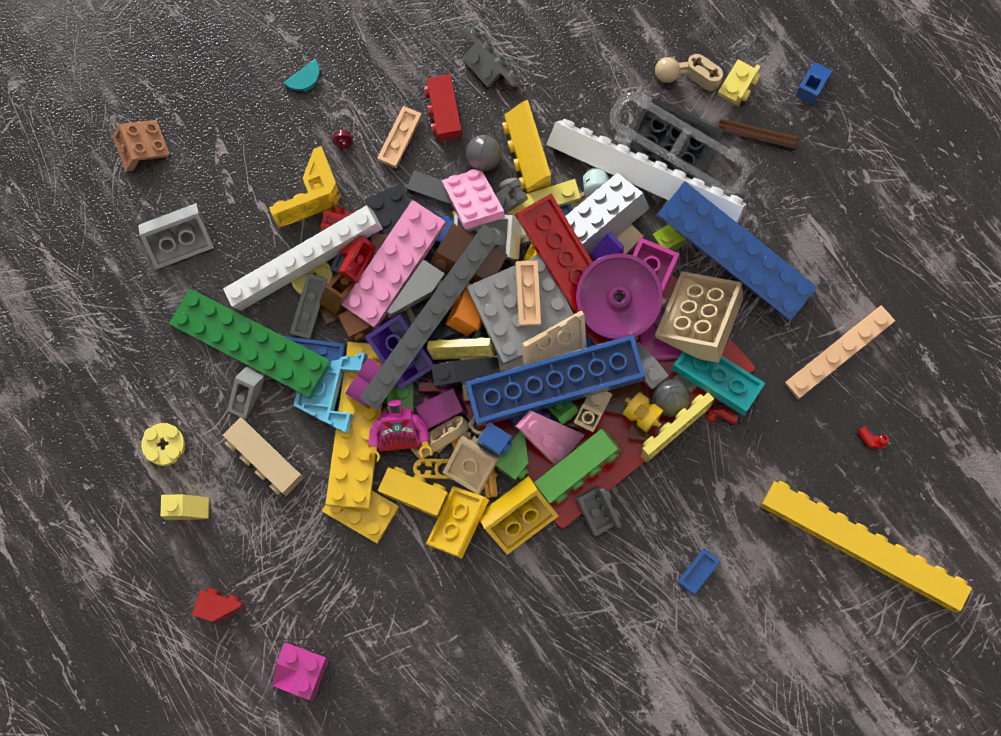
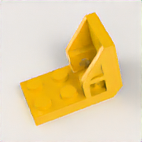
M322 146L313 149L303 176L308 193L297 194L293 199L279 201L272 207H269L278 228L337 205L341 196Z

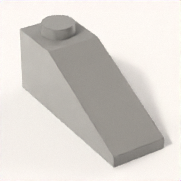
M423 260L387 311L388 316L392 318L432 296L443 282L445 273Z

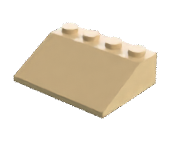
M681 271L655 337L697 359L719 363L743 301L742 282Z

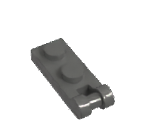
M519 179L512 181L507 187L495 194L504 210V214L528 200L526 193L522 191V183Z

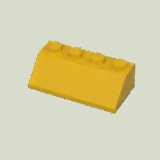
M526 100L505 114V122L502 123L505 135L509 134L510 137L508 146L510 153L514 152L516 159H513L515 170L521 173V178H519L522 183L521 188L522 190L525 189L526 193H531L550 187L551 173L529 102Z

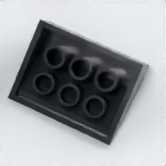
M649 96L627 143V147L634 154L639 152L649 157L648 160L654 163L656 161L665 163L667 168L672 171L677 169L686 173L685 177L692 180L693 178H698L701 180L726 129L655 96Z

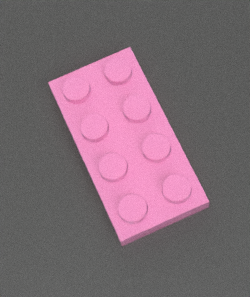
M474 169L467 173L450 176L442 180L443 187L465 230L505 218L504 210L482 171Z

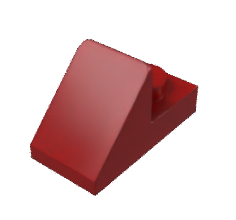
M359 236L338 252L345 258L339 272L351 282L358 283L376 247L364 236Z

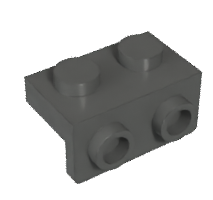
M595 486L575 497L593 536L596 537L613 526L616 528L621 527L619 521L621 516L615 507L613 508L611 504L612 496L607 489Z

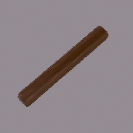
M720 119L718 126L726 129V133L790 148H796L798 143L797 136L725 119Z

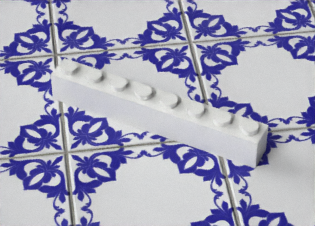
M366 205L223 288L231 306L242 311L339 255V250L359 236L368 238L383 228L374 211Z

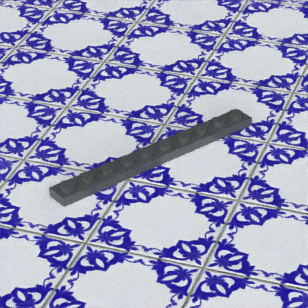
M483 224L359 399L376 411L499 241L501 238L499 234Z

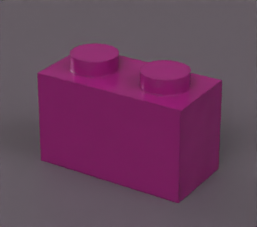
M445 388L439 391L438 396L425 398L420 401V405L415 407L420 418L426 424L428 431H432L456 416L462 417L468 414L459 391L454 388Z

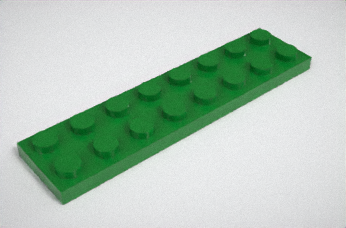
M189 289L169 322V325L310 399L331 364V361L192 289Z

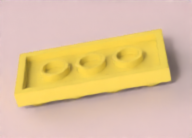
M709 393L705 396L700 394L696 397L688 410L682 409L675 416L676 419L672 424L668 422L659 430L660 433L656 438L651 436L643 443L641 458L646 463L710 409L714 398Z

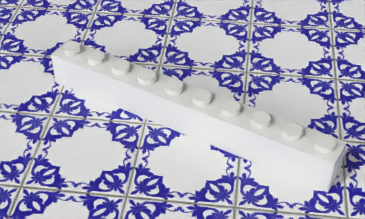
M563 119V121L555 122L546 145L612 175L618 173L628 182L667 200L671 198L685 181L735 222H739L746 206L742 202V198L735 195L729 197L723 194L724 191L715 186H712V188L704 185L705 182L698 178H693V180L685 177L686 173L677 169L672 171L667 168L665 163L660 161L654 163L648 160L649 157L639 152L634 154L625 145H614L611 143V139L601 135L600 137L592 135L593 131L584 127L579 129L574 126L575 123Z

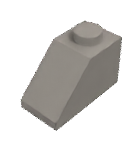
M637 341L636 346L645 373V381L643 382L648 388L653 389L669 375L657 360Z
M246 366L235 377L227 411L246 419L261 392L265 374Z

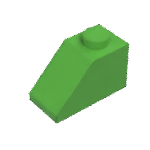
M521 431L511 442L512 446L506 455L502 454L495 466L497 470L515 483L518 479L522 481L529 472L527 469L529 465L525 435Z

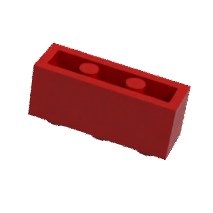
M451 75L426 78L428 86H424L426 99L430 98L431 104L427 105L429 116H434L435 123H431L433 136L437 135L438 142L462 138Z

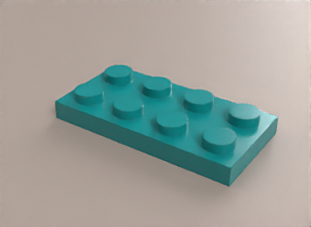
M682 352L671 368L743 416L765 385L763 381L721 356L719 363L697 359Z

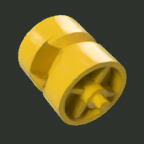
M641 392L631 400L628 397L625 401L628 404L623 412L624 416L631 421L636 420L637 426L646 433L655 425L661 426V423L658 421L664 411L655 403L649 404V399Z

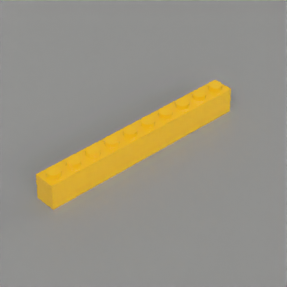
M782 481L773 482L760 505L761 508L954 613L961 611L972 587L967 585L968 582L957 576L955 578L951 577L944 568L939 566L933 567L927 564L928 561L919 555L914 557L907 553L908 550L898 544L894 546L888 543V539L883 535H874L868 532V528L860 523L853 524L848 521L849 518L839 512L835 514L829 511L827 505L821 502L816 504L809 500L810 497L800 491L796 493L790 490L788 484Z

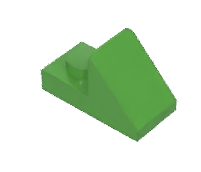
M572 402L545 408L554 418L553 420L562 425H565L567 421L579 412Z

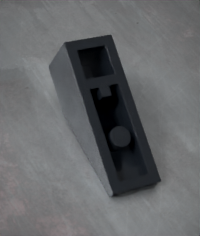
M497 357L450 361L431 365L434 385L438 390L466 385L465 382L500 372Z

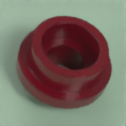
M338 130L335 132L332 142L339 148H346L353 143V137L347 130Z

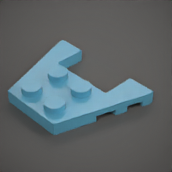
M357 353L356 356L340 357L339 360L331 361L311 399L297 392L294 406L349 434L353 415L351 413L334 411L343 372L359 373L368 355L366 353Z

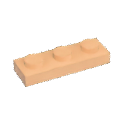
M405 106L402 107L377 158L379 162L397 169L422 118V113Z
M516 261L519 326H540L538 261Z

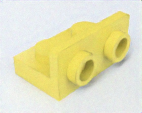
M737 60L717 95L739 106L742 100L746 101L751 93V90H749L751 85H756L760 79L761 74H759L761 66L756 65L753 68Z

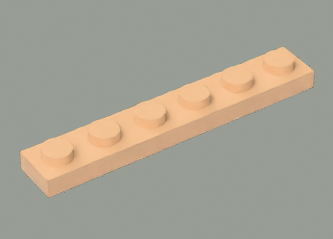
M882 305L879 306L785 382L786 387L799 400L892 325L895 320Z

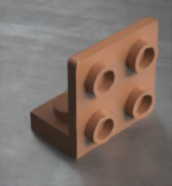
M156 120L119 124L112 136L125 171H133L139 160L168 157L169 150Z

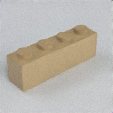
M241 417L223 434L227 439L225 444L233 452L237 449L242 454L239 458L248 466L252 463L257 468L254 472L262 480L267 478L272 483L269 487L278 495L282 492L287 496L303 480L302 475Z

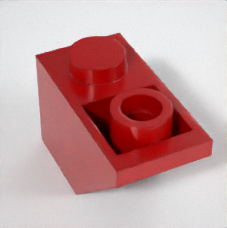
M208 588L207 592L200 590L192 615L218 623L243 610L245 604L240 602L241 598L228 594V597L225 598L219 596L220 591Z

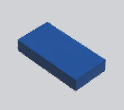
M703 548L677 583L694 596L721 561Z

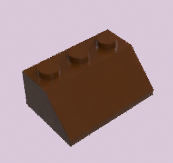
M452 223L430 264L445 273V275H448L475 235ZM494 247L468 283L474 284L497 274L508 254Z

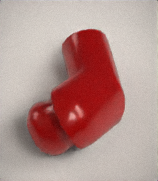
M712 407L706 411L707 414L705 415V419L711 423L715 422L716 418H723L732 425L738 420V415L725 407Z
M866 426L857 431L869 448L883 449L889 444L887 435H872Z

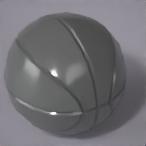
M480 135L474 137L467 145V161L476 170H492L501 160V147L497 140L491 136Z
M669 379L662 381L656 386L653 391L652 401L653 404L655 403L664 411L662 415L674 417L682 409L688 408L690 394L683 383L678 380Z

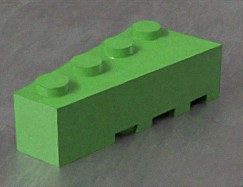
M601 429L534 483L549 503L556 502L559 504L568 497V492L573 489L574 491L584 485V481L587 478L598 474L603 466L613 462L624 450L609 431Z

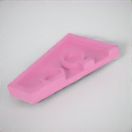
M531 410L516 425L526 438L554 466L567 457L584 437V434Z

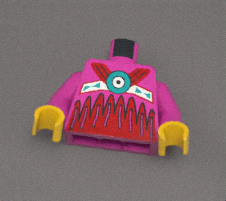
M400 400L390 401L388 403L389 410L381 411V417L374 421L369 431L368 447H370V452L367 454V460L369 461L371 453H376L378 462L380 456L377 448H379V451L420 448L419 454L422 458H424L423 450L428 448L430 456H432L433 448L428 446L430 440L426 424L418 415L413 414L411 408L402 409Z

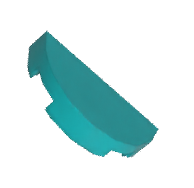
M316 59L286 80L284 85L292 91H307L313 88L318 83L320 67Z

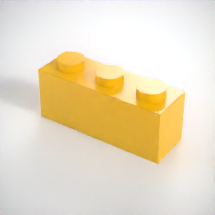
M388 467L378 489L380 495L437 519L448 498L445 487L436 483L433 486L425 483L426 479L417 475L410 477L406 475L405 470L394 467V469Z

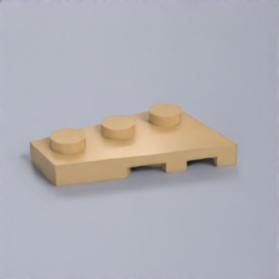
M580 311L522 343L524 364H531L587 348L585 314Z

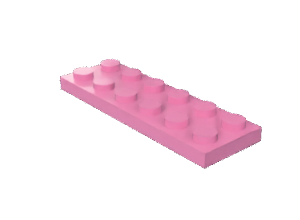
M412 200L342 305L373 327L378 328L387 311L448 223Z

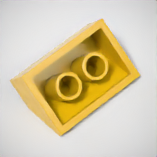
M528 476L484 510L480 522L489 535L508 555L559 517V515Z

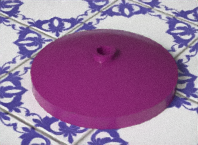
M622 253L606 255L594 261L583 272L576 292L578 311H582L585 314V324L598 335L614 340L630 335L636 337L648 330L657 319L663 300L662 286L652 267L638 257ZM622 295L624 299L621 302H617L615 297Z

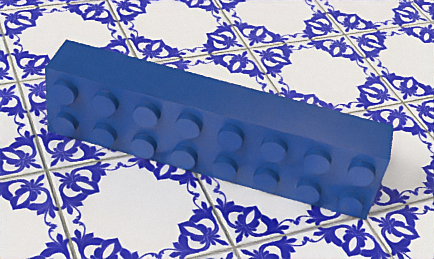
M685 181L656 215L737 281L742 282V285L786 320H792L817 289V286Z
M630 335L465 383L476 424L480 427L488 425L489 422L495 423L527 414L529 410L534 412L645 381V373L634 335Z

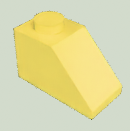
M183 494L161 495V517L166 520L209 519V497Z

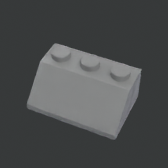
M197 203L138 225L139 235L155 269L214 248Z

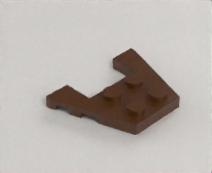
M640 382L607 391L612 396L604 412L624 416L623 412L628 404L625 401L628 397L631 400L639 392L642 393ZM587 397L580 398L579 402H577L576 408L578 411H580ZM578 413L566 422V426L569 428L585 430V428L574 423ZM636 420L632 421L629 439L645 442L649 439L648 433L637 426Z

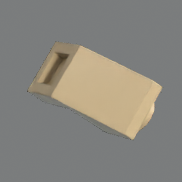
M605 391L587 396L574 423L594 432L612 394Z

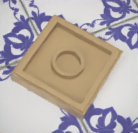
M462 436L443 474L475 494L480 495L499 458Z

